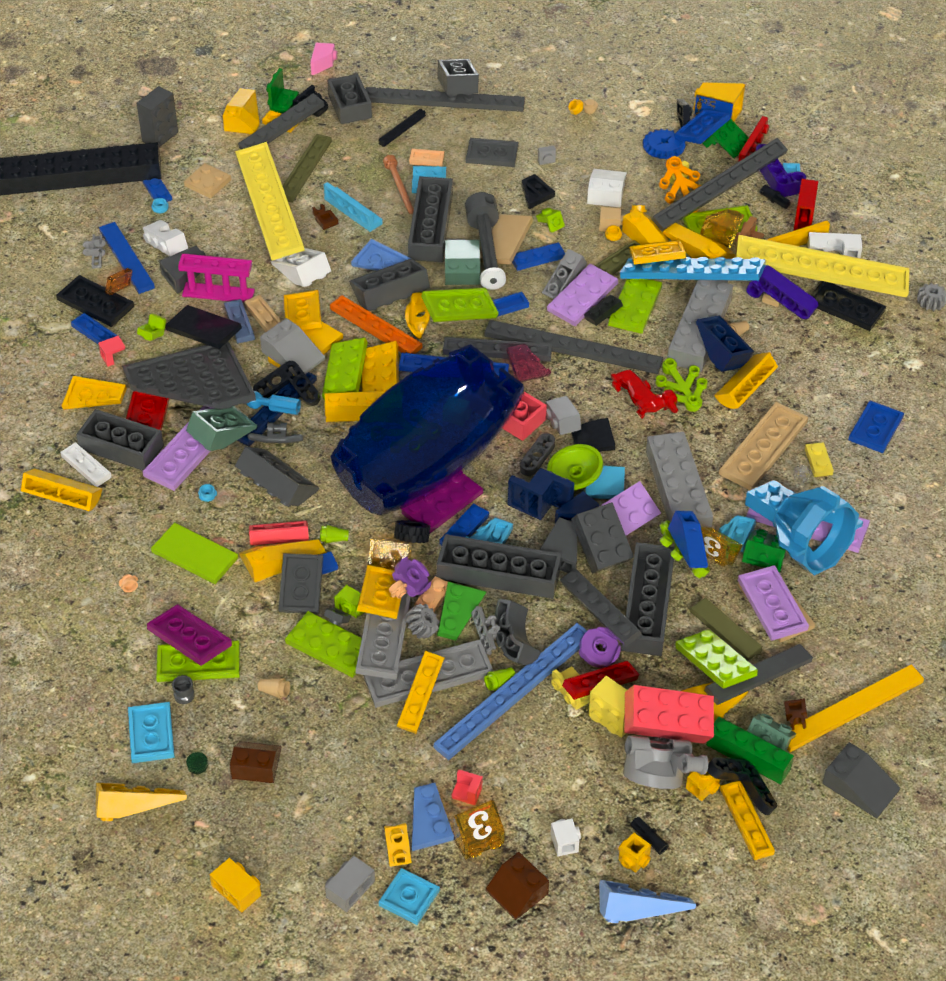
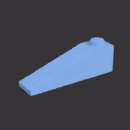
M600 880L599 882L600 913L606 921L611 923L627 922L696 908V903L688 897L661 892L659 896L656 895V892L643 887L636 891L629 888V884L606 880Z

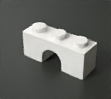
M162 220L143 227L145 233L143 237L146 243L159 249L162 253L173 256L188 249L184 233L176 228L170 231L168 223Z
M809 232L807 248L824 252L837 251L841 255L861 258V234Z

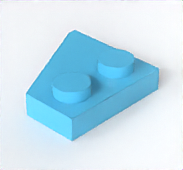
M737 515L728 524L719 528V533L708 537L718 541L722 548L743 552L747 539L755 528L756 520ZM709 540L710 545L715 546L717 544L715 541Z
M494 518L487 525L477 529L476 534L470 538L505 544L513 530V523Z

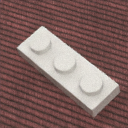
M76 442L60 452L61 457L94 486L98 487L112 478L111 472Z

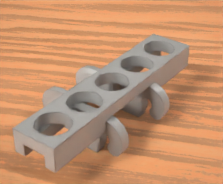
M93 234L91 241L83 243L85 248L83 254L85 256H92V269L102 268V256L105 255V250L102 249L105 246L102 234L100 236Z
M476 606L471 615L485 652L491 655V650L496 649L494 639L497 637L500 626L495 623L496 616L492 615L486 619L482 607Z

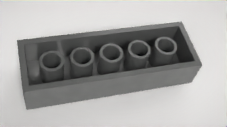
M419 176L408 241L409 258L415 261L443 262L453 197V178Z
M445 534L436 564L437 577L450 582L554 599L561 570L562 554Z
M636 542L626 618L640 630L642 635L627 647L622 644L621 651L662 656L674 558L670 553L674 550V547L667 548L661 545Z

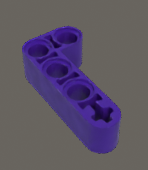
M766 144L757 145L756 151L765 146ZM778 159L760 169L770 188L779 191L784 197L799 194L801 180L806 179V174L803 172L787 173Z
M769 265L765 266L759 281L751 280L746 289L747 293L753 298H759L763 292H766L802 319L810 318L818 307V302L815 298Z

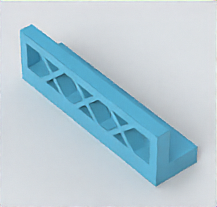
M328 182L324 184V199L369 232L383 224L382 218L341 189L335 188Z

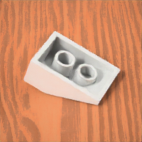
M593 169L589 181L587 204L621 208L627 172Z
M304 248L305 251L271 261L272 265L290 281L302 287L311 285L312 281L326 277L327 273L331 272L325 252Z

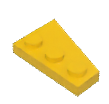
M73 376L63 400L62 408L65 410L121 404L127 388L125 384Z

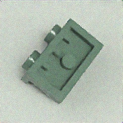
M767 714L754 716L747 730L751 734L784 751L787 750L791 739L796 735L795 732L791 731L792 728L782 723L778 724Z

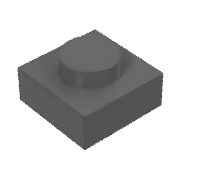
M335 607L326 608L324 616L330 619L329 622L336 625L348 623L351 618L350 614Z

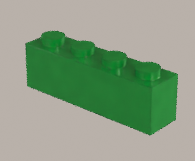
M718 717L714 722V737L706 742V746L731 759L749 761L754 765L759 774L780 785L792 767L794 755L721 717Z

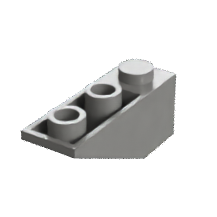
M568 249L542 291V294L555 299L586 267L587 262L583 255Z

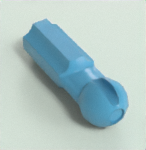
M254 391L256 400L247 403V406L252 409H257L263 405L268 406L270 411L298 415L301 409L300 399L277 395L265 398L257 391Z

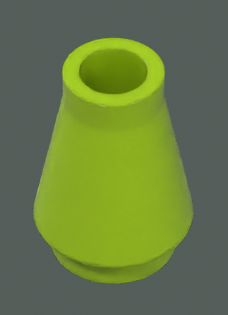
M327 524L326 526H321V542L327 544L348 541L349 530Z
M512 667L490 671L484 677V682L490 691H496L516 673Z

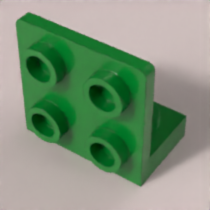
M279 68L273 74L271 82L267 84V104L271 111L283 114L293 107V100L299 96V92L284 89L283 69Z
M730 119L702 144L708 148L711 144L716 145L719 143L735 159L749 137Z
M756 529L752 531L747 539L742 562L763 568L775 565L778 572H780L786 550L779 546L777 534L773 535L764 529Z

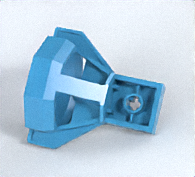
M773 480L747 491L745 505L773 522L779 546L787 550L790 556L803 569L814 576L838 563L854 541L856 529L863 525V521L859 519V513L847 501L824 486L794 493V491ZM822 521L833 524L823 543L816 550L812 551L808 544L818 525Z

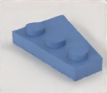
M371 239L351 261V265L353 267L378 271L411 258Z
M436 783L415 787L412 851L453 841L454 835Z

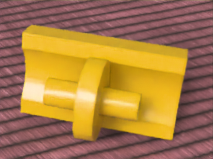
M406 823L396 826H385L389 866L412 863Z

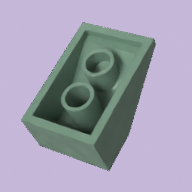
M445 240V285H480L479 240Z
M235 406L227 409L214 408L193 411L186 431L195 440L199 441L205 449L214 451L229 446L255 430L257 425Z

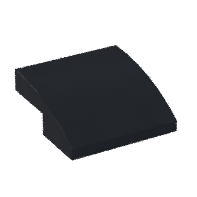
M608 418L581 424V430L571 432L574 445H589L599 452L615 450V441Z

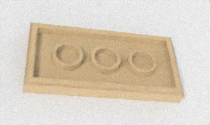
M500 214L498 222L492 230L497 264L512 263L533 222L532 216ZM482 250L480 252V263H484Z

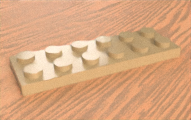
M775 402L720 468L719 475L748 490L754 489L807 424L808 417Z

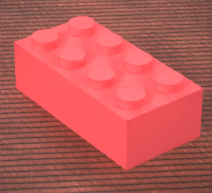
M491 371L486 372L465 391V400L470 402L471 410L522 441L546 421V404Z
M633 685L625 692L624 733L665 739L689 740L690 742L704 744L714 737V696Z

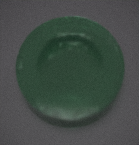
M200 752L190 754L186 760L187 769L192 774L205 772L208 768L206 755Z

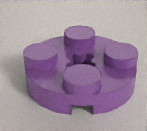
M405 557L396 564L395 572L392 574L393 579L396 582L401 580L404 584H407L405 589L409 596L422 595L431 586V581L428 582L427 578L429 572L418 560L413 559L411 561L407 560L409 557Z
M604 627L589 629L582 636L579 644L580 657L588 664L600 669L612 665L621 652L617 638ZM602 644L604 651L597 650L595 645Z

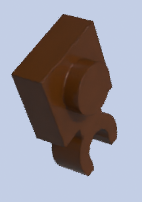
M320 204V210L312 207L315 220L323 230L339 224L338 218L331 210L325 211V205Z
M805 698L784 701L786 719L790 722L792 730H795L794 726L796 724H802L803 729H805V719L808 718Z

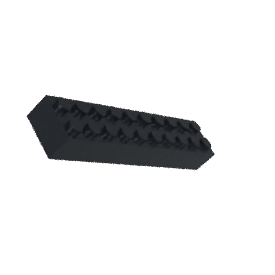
M158 142L0 158V196L138 182L153 178L162 179Z

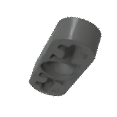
M541 434L520 462V472L523 475H535L555 448V437L552 434ZM540 452L543 455L540 457H536L533 455V453Z

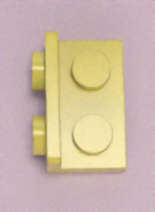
M572 666L561 673L557 669L553 670L552 686L555 690H559L569 705L578 710L590 702V695L574 700L562 686L565 679L579 675Z

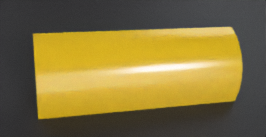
M771 353L754 355L714 395L715 398L727 408H739L778 368Z
M35 468L23 473L21 485L22 492L86 511H91L95 508L103 489Z

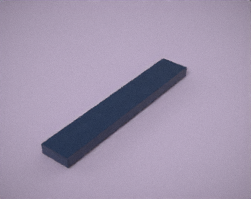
M310 372L305 374L312 384L317 381L316 375ZM299 380L297 387H304L306 380ZM291 383L275 394L295 399L301 397ZM263 406L250 419L257 425V428L250 433L262 435L267 430L268 422H275L283 413L270 411L268 406ZM248 434L237 440L248 447L255 442L248 439Z

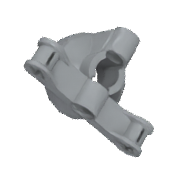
M627 736L626 758L623 774L626 778L638 784L659 789H675L683 784L685 773L691 771L704 775L708 770L707 756H694L692 754V744L689 740L650 737L649 740L648 737Z

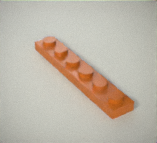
M343 295L330 304V310L385 343L396 341L398 351L401 353L416 354L422 349L421 342Z

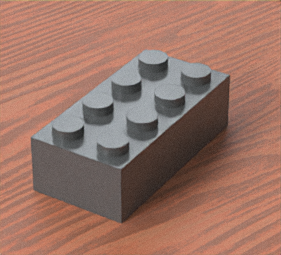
M97 409L92 412L76 434L78 445L86 452L139 470H144L164 446L161 430Z

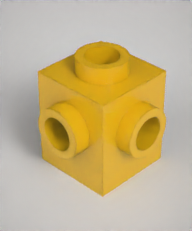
M690 771L687 777L686 789L703 801L709 794L717 792L720 787V779L712 777L708 771L704 775Z
M634 832L618 848V860L626 869H631L635 873L641 867L645 868L651 860V844Z

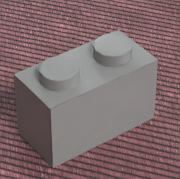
M567 396L546 401V419L551 421L553 429H556L560 435L581 430L580 414Z
M353 856L349 861H345L342 864L340 871L335 876L327 880L325 884L326 898L347 912L375 882V870Z

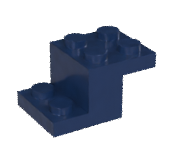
M542 468L538 470L530 482H526L524 479L513 475L508 480V506L539 520H542L552 505L560 508L574 497V482Z

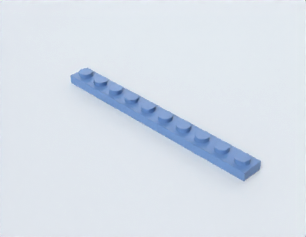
M576 623L540 653L537 660L532 664L526 665L434 743V749L447 760H450L548 677L553 670L557 669L580 649V640L587 630Z

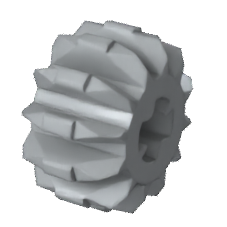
M930 283L920 287L917 294V303L920 304L921 308L925 307L926 311L931 309L934 312L936 309L941 310L942 307H945L946 290H944L943 286L939 287L938 284L933 285Z
M427 604L415 605L406 613L407 619L405 621L409 625L407 628L411 629L412 635L416 634L418 639L429 638L439 629L438 624L440 621L436 618L438 614H434L433 608H429Z

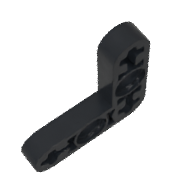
M295 361L284 363L253 386V391L259 392V389L262 388L264 393L261 395L269 398L291 383L307 405L315 406L320 401V394ZM290 367H292L296 372L297 375L295 377L289 371ZM274 377H281L279 384H272ZM299 380H306L304 387H297ZM307 390H309L310 393L314 395L313 400L309 398L308 394L306 393Z
M714 757L708 763L707 771L712 777L721 780L741 781L757 809L764 815H770L777 808L775 799L754 765L749 761Z

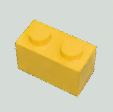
M230 857L209 874L211 886L241 913L261 897V884L255 876L247 874L242 864L239 862L235 863Z

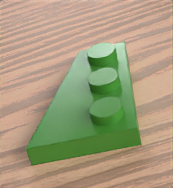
M448 582L437 636L456 641L471 618V612L485 597L486 591Z

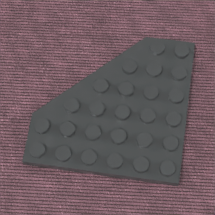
M229 341L220 349L203 345L122 366L132 391L216 409H227L256 400L255 393Z

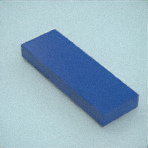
M85 313L71 321L73 328L96 344L118 336Z

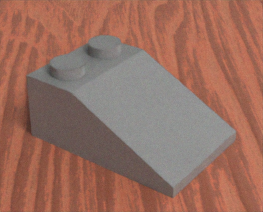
M287 318L260 336L262 353L280 365L288 361H295L306 374L325 360V356L302 329ZM290 367L289 371L296 376V372Z

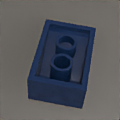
M720 315L697 319L696 324L708 356L718 370L724 372L738 369L747 363L754 350Z

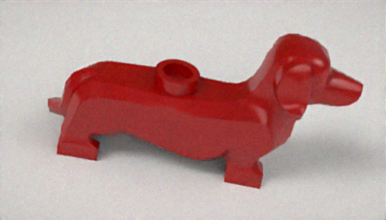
M631 370L611 374L612 386L617 392L621 391V387L628 391L633 403L639 408L636 413L641 419L645 417V413H654L662 408L664 410L669 409L672 413L678 412L676 406L677 396L672 390H665L662 394H655L651 391L648 381H642Z

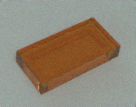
M126 268L109 276L105 293L112 295L130 286L132 270Z

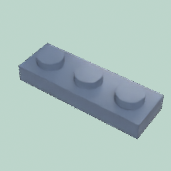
M242 300L224 303L228 319L241 323L242 329L234 335L237 344L255 340Z

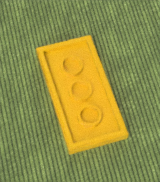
M322 322L321 328L302 330L323 355L331 349L333 343L343 339L341 332ZM268 357V362H270L278 368L281 366L280 364L272 360L270 357Z

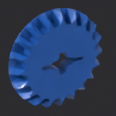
M654 129L653 132L645 135L643 139L644 150L651 156L660 159H669L673 156L681 155L686 145L685 141L675 139L674 130L668 131V129H660L659 131Z

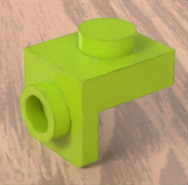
M546 208L541 211L542 213L536 215L538 222L547 223L550 232H555L565 226L560 210Z
M153 313L150 314L148 324L138 327L137 334L149 341L163 336L166 319Z

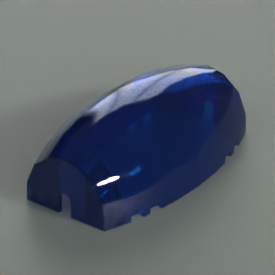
M471 344L452 351L448 357L442 360L437 358L433 360L432 365L425 369L422 366L409 374L372 403L361 414L358 423L349 428V433L345 439L342 438L330 456L333 468L350 495L370 513L384 515L405 508L449 484L481 457L496 440L513 415L524 395V384L503 368L498 369V376L494 371L493 361Z

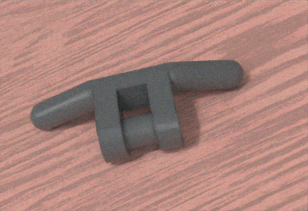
M268 422L267 435L249 433L248 439L264 443H293L303 441L304 436L302 434L287 436V423L274 424V422Z

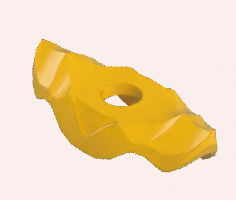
M415 292L412 293L411 301L406 306L405 319L411 332L420 340L431 316L421 297L422 293ZM420 312H425L423 316L417 317Z

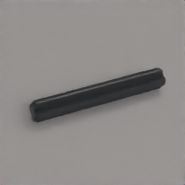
M417 110L379 138V145L385 147L426 116L425 110Z

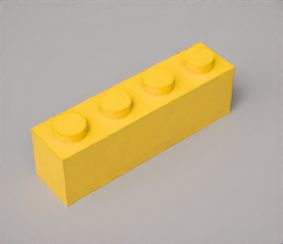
M399 391L325 393L326 422L391 420L390 410L393 408L400 410Z

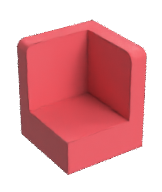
M119 335L98 343L100 355L107 367L114 365V353L125 350V345Z
M458 770L457 783L452 792V798L476 805L482 791L483 776Z

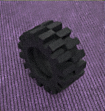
M398 520L395 523L394 538L411 543H428L431 526L423 522Z

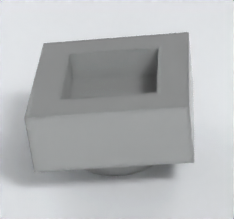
M555 146L538 148L539 165L555 163Z

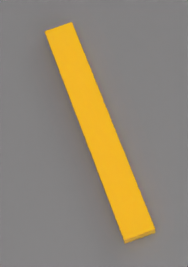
M911 664L805 719V729H803L802 724H796L794 726L795 730H791L796 735L791 739L787 750L792 752L924 682L923 676Z

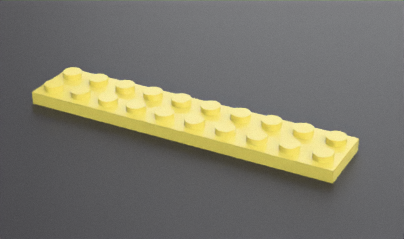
M267 142L235 151L271 260L305 251Z
M738 235L735 257H741L742 259L754 257L765 259L766 265H769L779 273L906 298L909 294V268Z

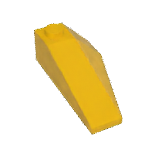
M635 209L623 216L622 232L639 244L645 245L670 241L651 220L652 218L649 215Z
M316 539L256 546L240 552L239 556L255 583L282 573L283 553L321 555L327 552L320 540Z

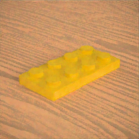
M396 341L366 349L362 371V392L399 391V354Z

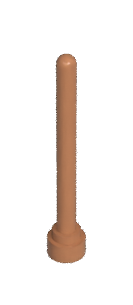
M387 155L383 159L385 168L391 171L408 213L413 214L414 208L396 168L397 160L394 155Z

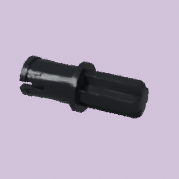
M764 185L761 188L760 194L770 199L772 203L775 202L784 209L790 206V200L782 196L779 191L773 190L768 185Z
M640 817L633 819L630 824L631 827L645 841L651 844L659 855L663 854L668 849L669 844L656 833L657 830L655 828H651Z

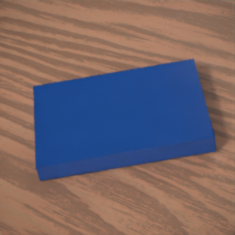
M703 109L674 134L675 139L701 144L731 119L730 114Z
M870 400L849 435L848 440L884 453L900 425L904 413Z

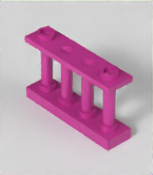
M182 254L178 269L179 271L187 272L188 277L182 297L222 301L241 299L244 303V301L253 298L255 289L247 288L246 277L249 278L252 260ZM194 272L204 273L205 284L195 283ZM211 274L222 275L223 286L213 285ZM229 276H238L240 287L230 286Z

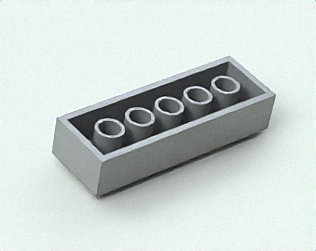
M717 280L697 281L668 350V358L674 359L677 366L689 369L690 366L695 365L700 368V372L703 371L708 359V353L696 321L697 319L718 315L724 319L732 300V284Z
M677 432L648 436L646 454L668 520H672L675 511H693L700 523L702 533L711 532L713 514L685 433Z

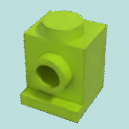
M346 585L334 597L335 608L342 609V611L355 618L359 615L361 616L364 612L357 611L361 593Z

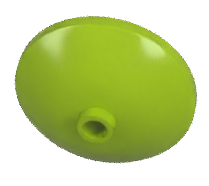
M585 444L570 445L552 456L547 465V471H551L574 482V490L589 486L598 479L603 470V459L600 452L592 446Z

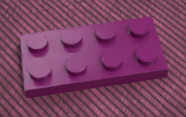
M456 468L401 509L402 515L410 521L423 522L430 525V533H432L482 495L483 488Z
M178 604L147 623V630L200 666L232 646L230 638Z

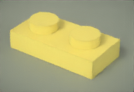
M824 442L805 444V452L814 477L833 475L834 470Z

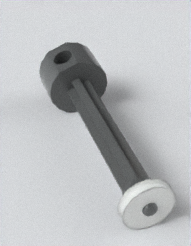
M478 192L469 196L465 202L467 222L471 227L479 231L485 268L480 275L481 285L488 290H496L506 283V274L497 265L491 229L499 219L497 201L491 194Z

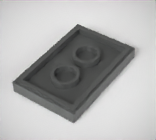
M470 138L466 163L515 167L519 142Z
M283 553L279 612L306 614L309 611L313 614H319L323 555Z

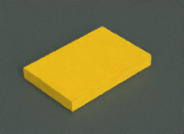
M680 240L629 247L634 265L686 258V252Z
M318 290L284 295L285 318L298 325L302 330L322 327Z
M367 565L357 611L397 619L401 598H392L389 592V588L396 582L392 576L395 570Z

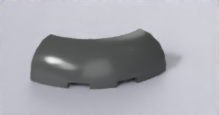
M498 599L495 611L497 618L495 623L500 626V630L495 638L498 647L502 649L503 655L509 660L523 665L532 664L538 659L541 651L533 648L527 639L525 623L528 608L511 600Z

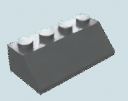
M412 258L349 281L359 304L368 311L376 310L383 305H390L399 299H406L415 292L423 293V291L430 288L427 269Z
M245 446L235 467L241 470L240 473L243 476L252 478L254 484L267 489L266 492L269 495L278 497L280 503L287 507L300 506L319 490L318 486L266 449Z

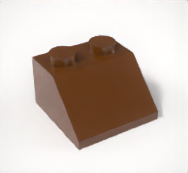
M239 741L233 748L230 761L232 779L274 783L282 746Z
M517 852L502 864L486 887V892L516 921L548 895L549 880L520 852Z

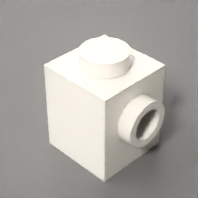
M560 819L551 823V838L557 857L579 852L581 834L579 827H575L573 819Z

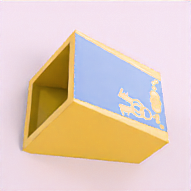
M703 82L700 88H697L695 91L694 117L703 109L728 113L735 122L742 111L745 84Z

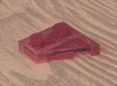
M526 344L506 349L517 383L550 376L551 370L549 368L546 369L539 362L540 359L531 352Z

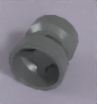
M182 675L173 680L172 688L175 701L179 704L192 702L195 697L192 679Z

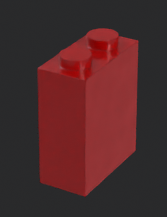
M801 180L793 231L812 225L819 181Z

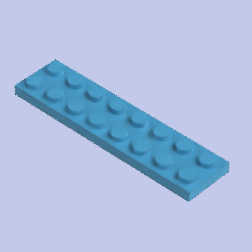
M630 257L620 271V278L759 281L766 266V261L758 257L742 259L741 257L725 259L724 257H717L715 259L686 257L683 259L634 265Z

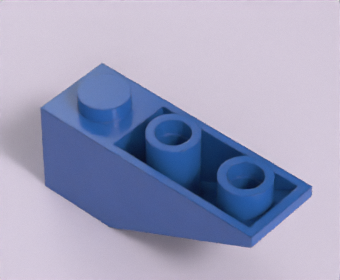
M675 511L668 530L689 568H707L708 562L698 519L693 511Z

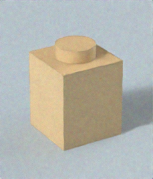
M601 207L599 231H606L612 225L620 228V225L623 224L624 216L621 215V208Z

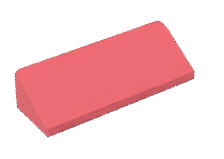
M307 521L250 525V544L253 546L309 540Z

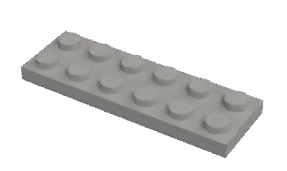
M407 592L401 597L397 619L370 613L366 614L355 674L397 680L407 623L405 621L407 619L406 613L409 611L411 596Z
M481 640L431 652L445 657L432 692L483 679L488 672L493 671ZM423 655L401 660L397 680L363 675L375 708L407 699Z

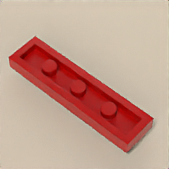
M761 117L739 153L738 162L754 153L756 146L762 143L764 134L768 133L770 127L768 125V117Z
M624 661L565 679L562 686L575 700L590 695V691L605 676L619 685L636 681L640 674L628 661Z

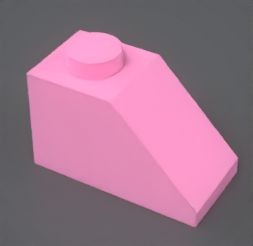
M315 43L311 58V75H315L333 66L334 60H337V50H335L334 44Z

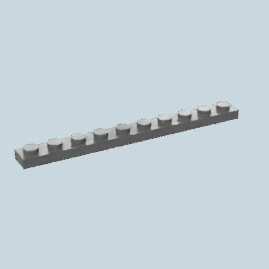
M366 87L365 89L371 103L524 112L525 97L489 94H473L470 96L458 94L457 96H449L445 92L376 87Z
M778 138L774 139L655 214L651 220L663 232L674 223L679 222L786 154L788 149Z
M489 320L485 330V337L502 341L552 344L553 352L659 374L663 362V357L494 320Z

